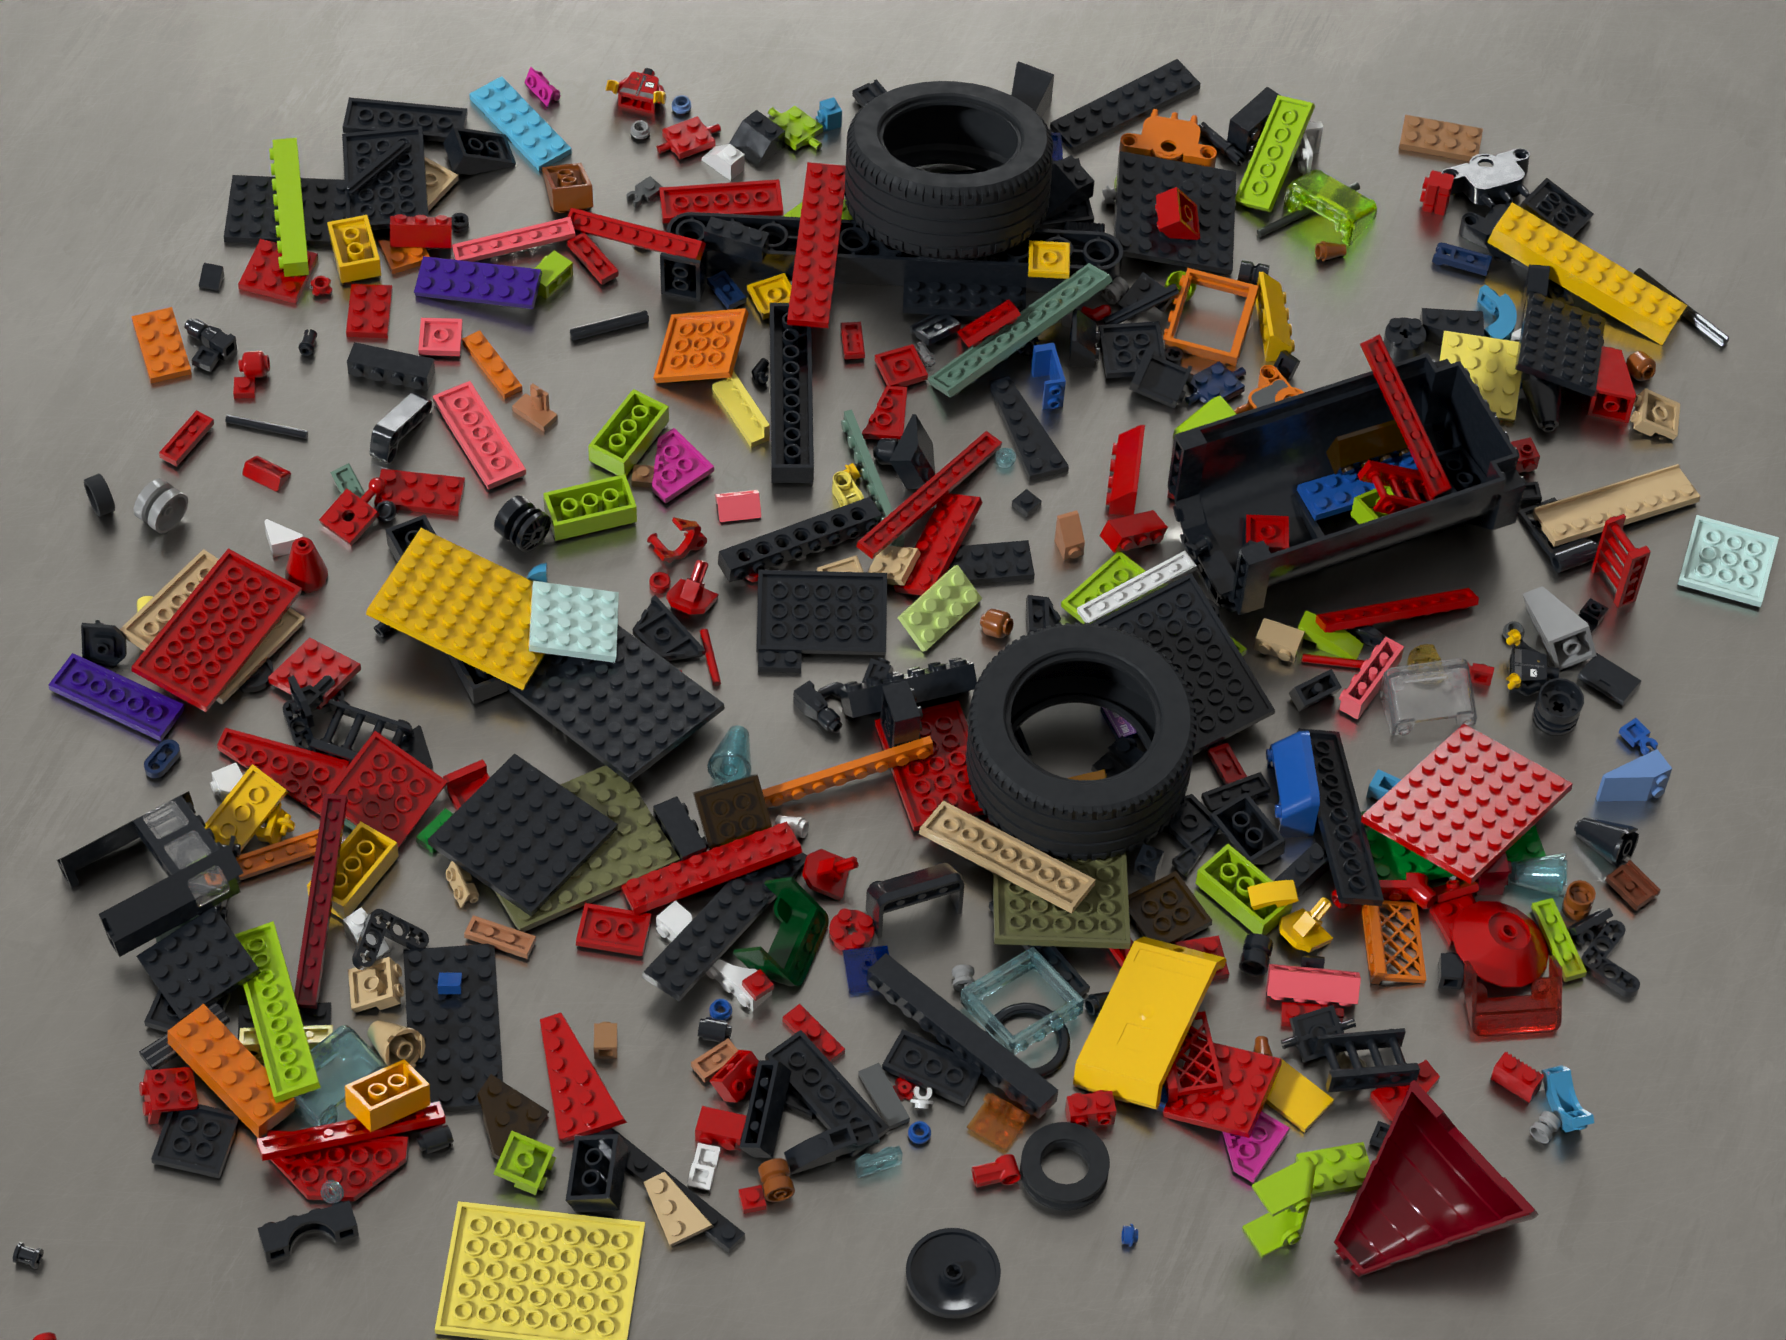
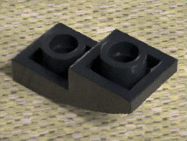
M1590 598L1582 607L1578 616L1588 623L1592 635L1609 608Z

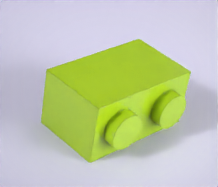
M555 250L546 255L541 263L534 268L541 269L542 271L537 294L547 300L573 276V262Z

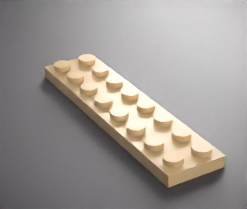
M942 801L919 830L920 835L1070 913L1075 911L1095 886L1096 879L945 801Z

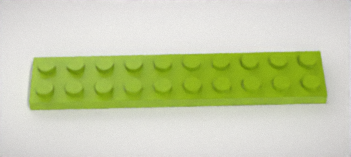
M274 921L234 934L261 972L244 983L243 986L275 1102L278 1103L321 1088Z

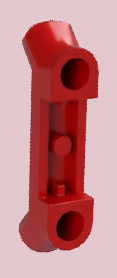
M1406 873V880H1379L1384 900H1412L1422 909H1429L1436 902L1437 894L1428 886V877L1423 873ZM1336 889L1332 891L1331 898L1335 906L1345 909L1350 905L1339 903Z

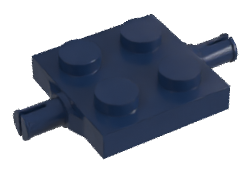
M1219 361L1195 374L1189 385L1193 390V394L1185 397L1186 403L1191 405L1197 400L1207 403L1217 396H1221L1225 401H1228L1245 391V385L1238 378L1246 375L1245 369L1240 367L1232 372Z

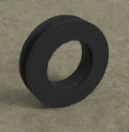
M1071 1122L1048 1124L1035 1131L1024 1145L1020 1163L1021 1180L1026 1191L1038 1203L1055 1210H1077L1093 1203L1103 1192L1107 1184L1110 1168L1109 1154L1100 1137L1087 1127ZM1056 1149L1074 1150L1087 1161L1088 1173L1076 1183H1056L1048 1178L1042 1170L1041 1161L1045 1155Z

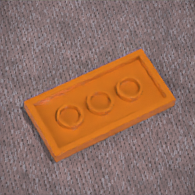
M172 307L131 316L151 384L192 374Z

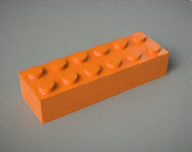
M202 1004L168 1030V1044L257 1138L262 1137L268 1130H271L294 1112L295 1098L293 1097L278 1103L275 1102L266 1068L205 1004Z

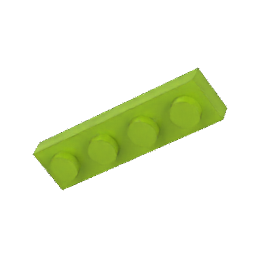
M1549 898L1532 903V912L1564 982L1585 977L1587 971L1554 899Z

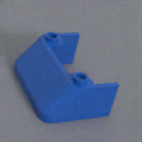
M1299 731L1271 744L1270 749H1266L1267 768L1275 767L1279 793V803L1275 805V817L1279 818L1278 832L1283 838L1313 837L1320 807V794L1309 731Z

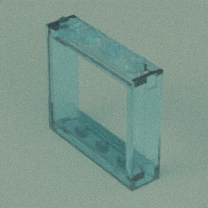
M1031 947L961 990V1004L996 1041L1014 1055L1020 1051L1024 1052L1033 1043L1042 1041L1046 1035L1060 1030L1064 1024L1071 1020H1076L1077 1016L1083 1013L1084 999L1034 947ZM1034 968L1067 1003L1013 1036L981 1000Z

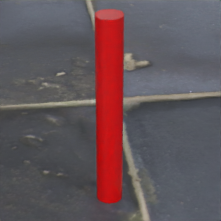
M708 629L700 630V635L705 649L713 686L721 685V680Z
M1302 654V662L1359 669H1361L1364 660Z

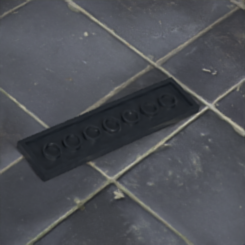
M1175 59L1050 122V128L1074 153L1151 114L1153 109L1159 110L1200 89L1201 83L1178 59Z

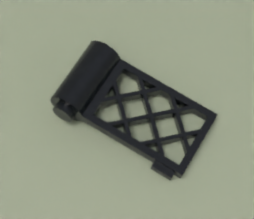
M1553 497L1519 510L1518 516L1550 557L1554 570L1560 573L1594 560L1598 545L1596 542L1590 539L1587 540L1584 537L1551 549L1548 545L1549 539L1547 536L1539 533L1537 530L1538 527L1542 528L1539 521L1530 519L1527 515L1533 514L1536 507L1558 501Z

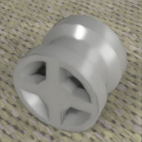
M962 964L952 969V976L955 978L953 980V988L955 990L969 991L975 987V980L973 979L975 974L974 967Z

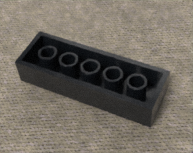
M961 657L949 659V663L946 664L934 662L928 664V668L912 667L907 669V673L899 674V671L887 673L885 678H878V676L865 679L866 682L857 683V681L844 684L845 687L839 688L844 714L855 718L881 711L882 686L908 680L910 688H914L917 700L915 702L919 703L974 690L977 684L974 663L961 659Z

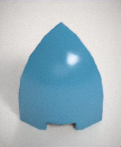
M547 563L533 567L528 573L527 579L548 583Z

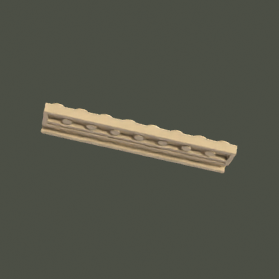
M1676 464L1536 507L1533 511V518L1535 521H1539L1542 531L1555 547L1603 532L1605 521L1610 517L1624 514L1626 516L1624 525L1697 503L1700 501L1701 496L1681 471L1680 465Z

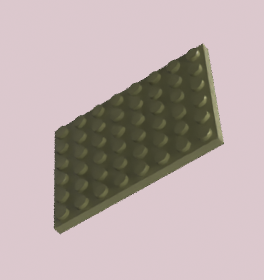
M602 766L560 785L617 823L618 829L532 917L495 892L517 930L522 932L530 930L584 906L585 903H592L621 890V886L632 878H639L651 871L680 862V858L632 782L628 783L608 766Z

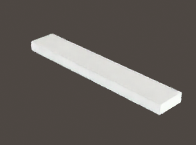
M1183 551L1077 608V613L1084 622L1091 624L1195 571L1197 565L1186 551Z

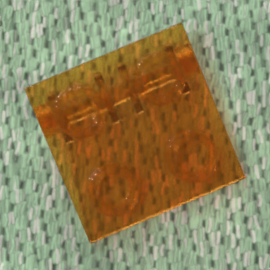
M987 1093L983 1099V1105L968 1124L967 1129L1006 1151L1030 1118V1115L1006 1100L999 1098L994 1093Z

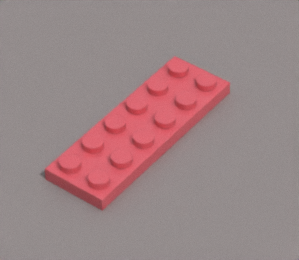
M471 381L433 395V402L488 490L526 475L524 465Z

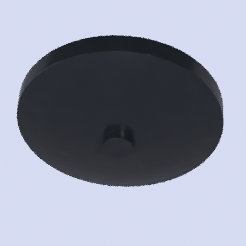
M944 1228L925 1235L914 1245L907 1259L905 1276L910 1294L926 1311L944 1318H964L980 1312L993 1300L999 1288L1001 1268L996 1252L984 1238L969 1230Z

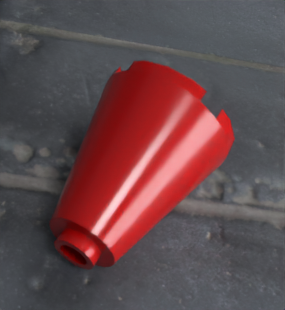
M300 537L292 544L285 570V579L301 587V591H305V593L318 591L326 583L328 569L312 540Z

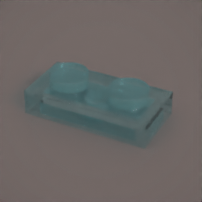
M900 1146L886 1147L880 1152L864 1154L856 1159L855 1172L858 1178L901 1165L903 1153Z

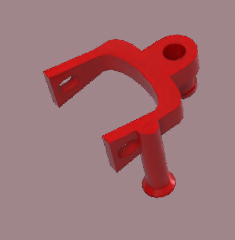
M673 517L672 522L679 530L686 531L684 532L685 539L674 551L668 550L658 539L657 533L651 534L647 542L653 544L655 547L654 552L662 561L672 563L675 559L681 560L690 550H700L707 543V538L701 532V526L696 521Z

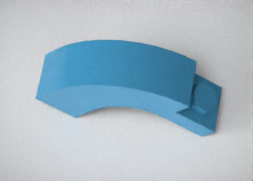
M1484 285L1479 290L1477 301L1496 320L1484 329V337L1510 341L1517 320L1516 307L1506 293L1499 297L1496 291Z
M1560 1065L1541 1070V1073L1544 1075L1543 1084L1548 1103L1553 1114L1561 1121V1128L1565 1132L1582 1130L1587 1128V1125L1595 1123L1593 1114L1583 1109L1577 1099L1571 1069Z

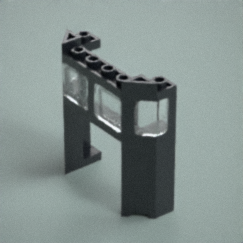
M189 791L57 860L62 875L70 887L73 888L80 884L75 871L141 838L168 876L99 913L109 943L119 957L241 892L238 883L241 882L239 875L243 874L239 863L229 845L223 847L220 842L216 843L211 829H205L206 825L202 817L195 815L196 811L193 807L194 804Z

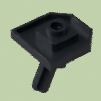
M95 620L94 624L82 623V658L98 665L116 666L126 657V636L115 625L101 623L100 620Z
M292 675L288 677L293 700L290 702L294 714H299L305 726L311 728L315 726L312 712L324 701L323 695L335 684V681L331 676L326 675L314 687L308 685L300 688L295 676Z

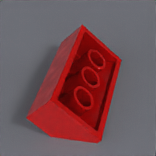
M1139 425L1119 434L1118 443H1113L1112 455H1116V459H1111L1110 472H1114V475L1109 476L1108 488L1112 489L1111 493L1107 492L1106 505H1110L1109 514L1129 516L1135 512L1145 425Z

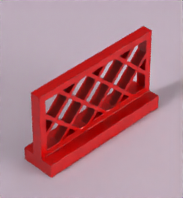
M1205 1011L1197 1012L1194 1020L1202 1019L1203 1024L1199 1029L1190 1026L1189 1031L1194 1035L1190 1040L1184 1039L1183 1044L1185 1046L1178 1052L1164 1082L1168 1102L1178 1101V1096L1223 1090V1082ZM1198 1037L1207 1041L1203 1048L1194 1044ZM1189 1048L1199 1052L1194 1059L1185 1055ZM1203 1055L1212 1061L1207 1067L1198 1062ZM1180 1058L1189 1063L1185 1070L1176 1066ZM1194 1066L1203 1071L1198 1078L1189 1073ZM1209 1074L1216 1078L1217 1083L1207 1084L1202 1080ZM1185 1077L1194 1082L1191 1087L1181 1088L1180 1083Z

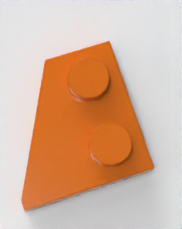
M379 241V247L392 274L421 266L423 256L430 257L426 248L390 247V241Z

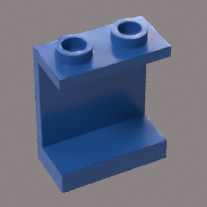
M1055 344L1035 345L1031 369L1033 378L1049 375L1051 379L1044 383L1042 408L1045 410L1063 407L1066 380Z

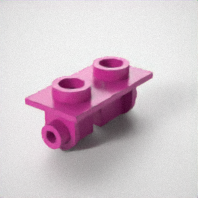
M530 67L524 83L547 107L551 100H559L561 97L560 91L553 85H549L550 82L541 71H535Z

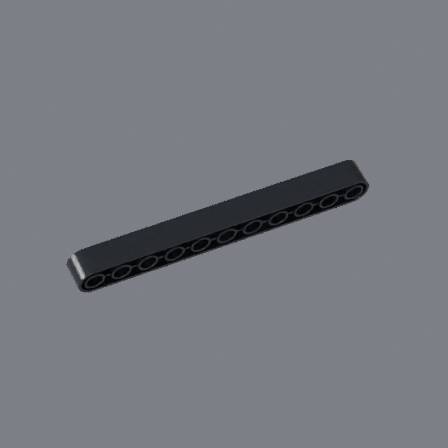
M686 212L672 218L667 225L666 232L703 242L704 231L711 217L768 232L769 250L763 263L705 248L700 261L706 269L707 277L725 270L730 278L767 279L785 273L788 280L792 281L800 217ZM842 219L834 283L904 286V281L1019 286L1026 287V292L1048 293L1066 279L1028 277L1029 240L1070 243L1069 277L1090 263L1109 274L1112 281L1121 274L1123 247L1117 238L1105 232L1038 229L1023 242L993 255L959 260L935 259L908 254L894 249L869 235L856 221ZM1099 291V292H1097V293L1094 294V295H1102V294H1101V291Z

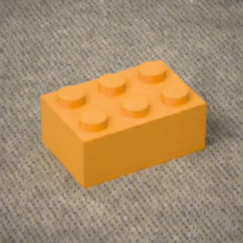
M403 1059L345 1085L346 1108L372 1132L430 1106V1084Z

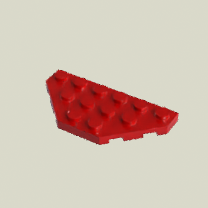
M268 1130L267 1136H272V1135H277V1134H282V1133H287V1132H292V1131H274V1130ZM382 1136L271 1159V1161L308 1200L355 1202L406 1163L409 1140L408 1137Z

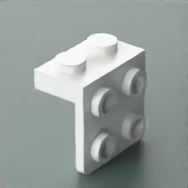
M1321 121L1308 123L1294 158H1297L1298 170L1300 173H1303L1304 179L1310 177L1313 154L1319 153L1323 132Z

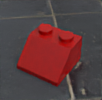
M1177 187L1156 195L1157 204H1155V209L1158 213L1157 227L1159 231L1169 238L1200 239L1197 205Z

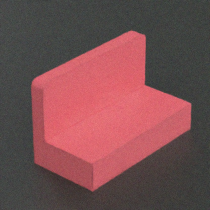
M757 490L715 494L720 522L761 518L760 496Z

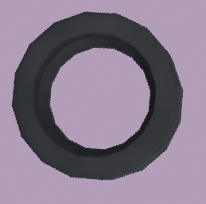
M98 473L84 479V487L95 513L98 516H103L115 511L112 494L103 476Z

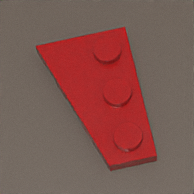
M886 386L874 413L871 414L866 428L862 431L864 439L897 438L900 440L904 432L907 387Z
M1424 1060L1418 1064L1420 1071L1417 1083L1428 1094L1438 1083L1440 1076L1430 1063ZM1410 1085L1377 1088L1371 1092V1098L1391 1123L1398 1107L1402 1105Z

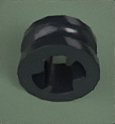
M464 213L453 214L452 230L457 233L467 231L469 228L468 216Z
M1175 346L1167 348L1165 351L1166 360L1180 366L1183 360V351Z

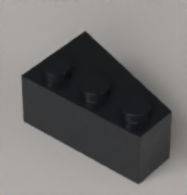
M1422 308L1420 321L1426 331V342L1442 346L1444 331L1484 337L1483 311Z

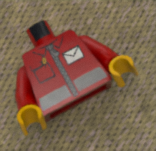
M645 68L643 73L631 72L629 77L624 78L620 82L608 80L606 85V91H612L613 94L618 93V106L655 114L657 103L665 104L667 98L663 86L659 84V78L654 76L655 72L650 68Z

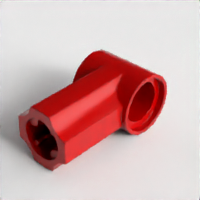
M1012 1154L1002 1155L995 1162L973 1166L971 1169L973 1181L977 1188L1000 1182L1003 1185H1011L1021 1179L1015 1156Z

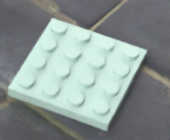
M1696 515L1677 585L1761 607L1779 537Z
M533 581L529 651L615 663L619 592Z

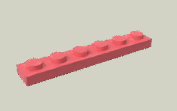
M566 217L452 244L455 260L474 262L571 239L576 236L571 217Z

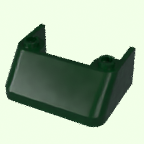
M793 877L766 880L764 884L777 896L774 904V913L782 922L768 953L760 946L735 949L733 954L747 968L761 969L769 980L790 987L799 986L807 975L828 927V914Z

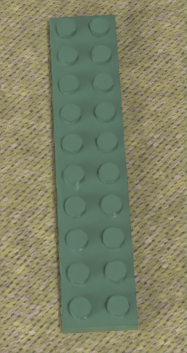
M1088 263L1070 276L1069 279H1066L1021 311L1017 321L1010 325L1002 326L995 335L986 336L979 345L971 347L928 378L930 385L950 398L959 394L963 388L974 383L984 373L991 371L995 365L1006 360L1016 350L1023 348L1027 342L1041 335L1044 330L1055 325L1065 315L1072 313L1076 307L1087 302L1094 294L1104 290L1108 284L1113 282L1111 276Z

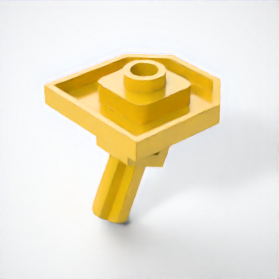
M1322 897L1311 911H1306L1302 908L1282 917L1279 921L1280 934L1294 948L1309 953L1331 943L1333 937L1321 926L1323 923L1321 919L1332 907L1331 902L1327 898Z

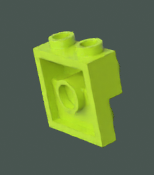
M511 1131L493 1174L515 1183L514 1187L536 1195L538 1189L543 1191L548 1178L544 1177L546 1170L551 1171L555 1163L556 1157L552 1156L555 1148Z

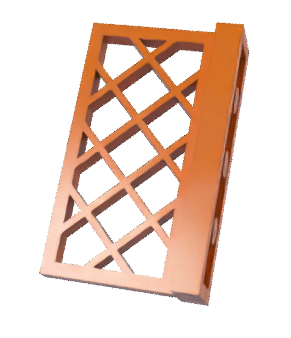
M1384 900L1381 906L1362 905L1370 984H1380L1381 981L1425 984L1427 979L1417 904L1414 902ZM1379 907L1387 908L1392 914L1386 918L1380 913ZM1401 909L1411 910L1412 917L1407 919L1399 911ZM1394 916L1404 923L1400 928L1390 921ZM1384 925L1394 932L1390 937L1382 932ZM1406 926L1414 932V936L1411 939L1402 932ZM1396 935L1406 942L1402 948L1392 940ZM1387 944L1396 951L1392 957L1384 951V947ZM1408 946L1416 951L1417 955L1414 958L1404 951ZM1399 954L1409 962L1405 967L1395 960ZM1391 964L1399 972L1397 974H1387V966ZM1412 965L1419 971V976L1412 975L1407 969Z

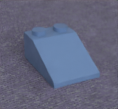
M1656 749L1604 774L1595 799L1598 802L1647 801L1653 797L1659 798L1665 793L1672 767L1659 750Z

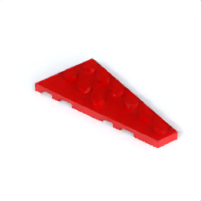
M229 728L224 729L217 744L220 752L247 769L253 764L285 788L289 796L320 816L324 794L330 791L350 764V761Z
M560 1012L540 1019L559 1140L562 1143L574 1140L575 1136H587L627 1123L564 1015Z

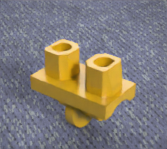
M281 802L264 822L267 823V826H261L256 832L259 841L268 842L272 845L280 842L281 837L285 836L286 832L294 831L295 823L290 820L291 815L281 808Z

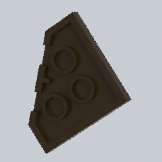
M490 1074L477 1094L483 1112L486 1133L489 1135L492 1156L497 1160L500 1159L511 1131L532 1139L549 1113L547 1109Z

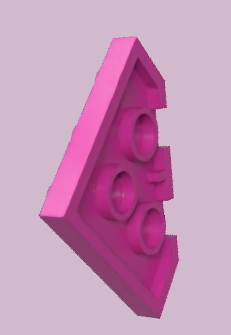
M675 428L658 438L652 481V491L666 504L714 472V466Z
M1261 1111L1250 1138L1223 1132L1233 1171L1254 1183L1289 1133L1290 1128Z

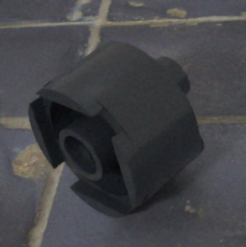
M1392 318L1386 326L1383 339L1392 361L1398 363L1422 355L1426 331L1422 326V322L1417 318Z

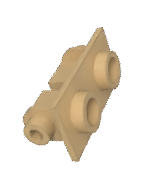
M451 861L445 872L446 879L450 882L454 897L458 901L460 908L464 907L466 901L476 903L479 900V893L474 883H466L472 880L470 873Z

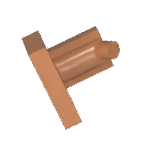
M532 383L530 385L531 396L525 393L512 405V411L545 432L558 420V416L549 409V394Z

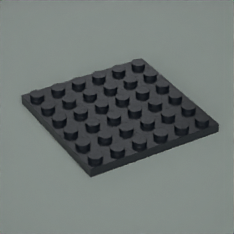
M1120 151L1117 168L1114 237L1119 240L1123 247V256L1231 275L1233 271L1236 172ZM1177 187L1197 205L1200 239L1169 238L1163 232H1160L1157 227L1158 213L1155 209V204H1157L1156 195Z
M514 753L428 838V845L532 917L618 829V824Z

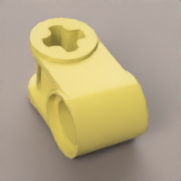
M839 471L834 474L832 493L840 507L864 499L862 492L856 486L849 473Z

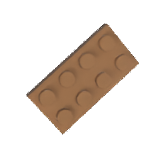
M1405 115L1399 149L1470 162L1473 156L1479 154L1483 128Z

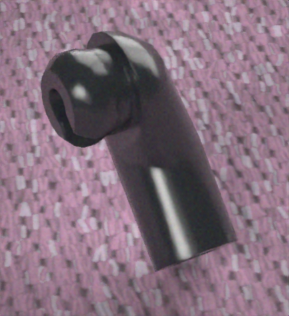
M833 682L818 689V692L821 693L823 698L831 695L841 698L839 688L845 687V685L840 682Z

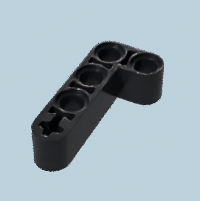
M414 392L410 393L373 428L369 450L370 456L390 464L397 454L398 442L429 414L432 408V401Z

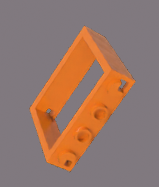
M1187 268L1186 274L1180 278V294L1174 298L1175 310H1171L1169 314V329L1165 328L1163 340H1165V348L1175 346L1186 354L1237 366L1258 296L1259 286ZM1191 283L1247 297L1230 352L1175 338Z

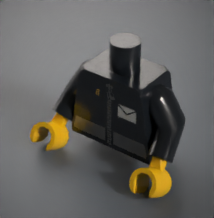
M1517 629L1508 632L1510 637L1506 639V643L1508 645L1514 644L1509 658V676L1506 678L1509 681L1507 685L1509 693H1521L1528 697L1539 692L1547 679L1559 678V668L1547 667V656L1528 646L1521 639V634Z

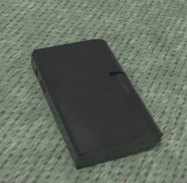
M1596 653L1597 656L1592 657L1580 671L1578 678L1623 706L1639 688L1641 680Z

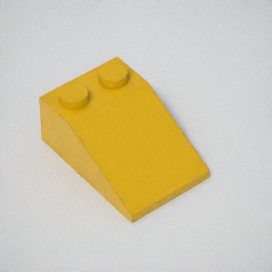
M363 215L327 222L341 283L381 276L380 258L368 216Z

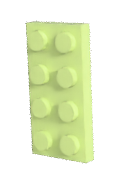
M956 565L897 618L923 652L928 650L980 602L982 597L961 568Z

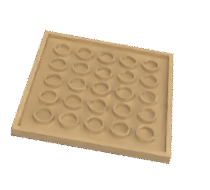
M203 549L120 629L126 636V639L145 651L219 559ZM289 608L216 701L223 704L266 662V659L270 658L305 623V617Z

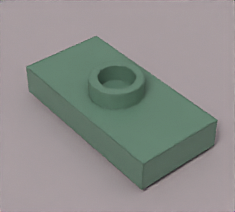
M349 463L330 472L341 494L346 488L359 498L365 494Z

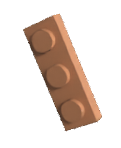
M474 915L464 932V938L481 944H491L496 949L528 959L536 942V936Z

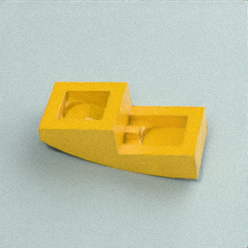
M1294 880L1273 881L1247 887L1253 910L1276 904L1279 908L1299 901Z

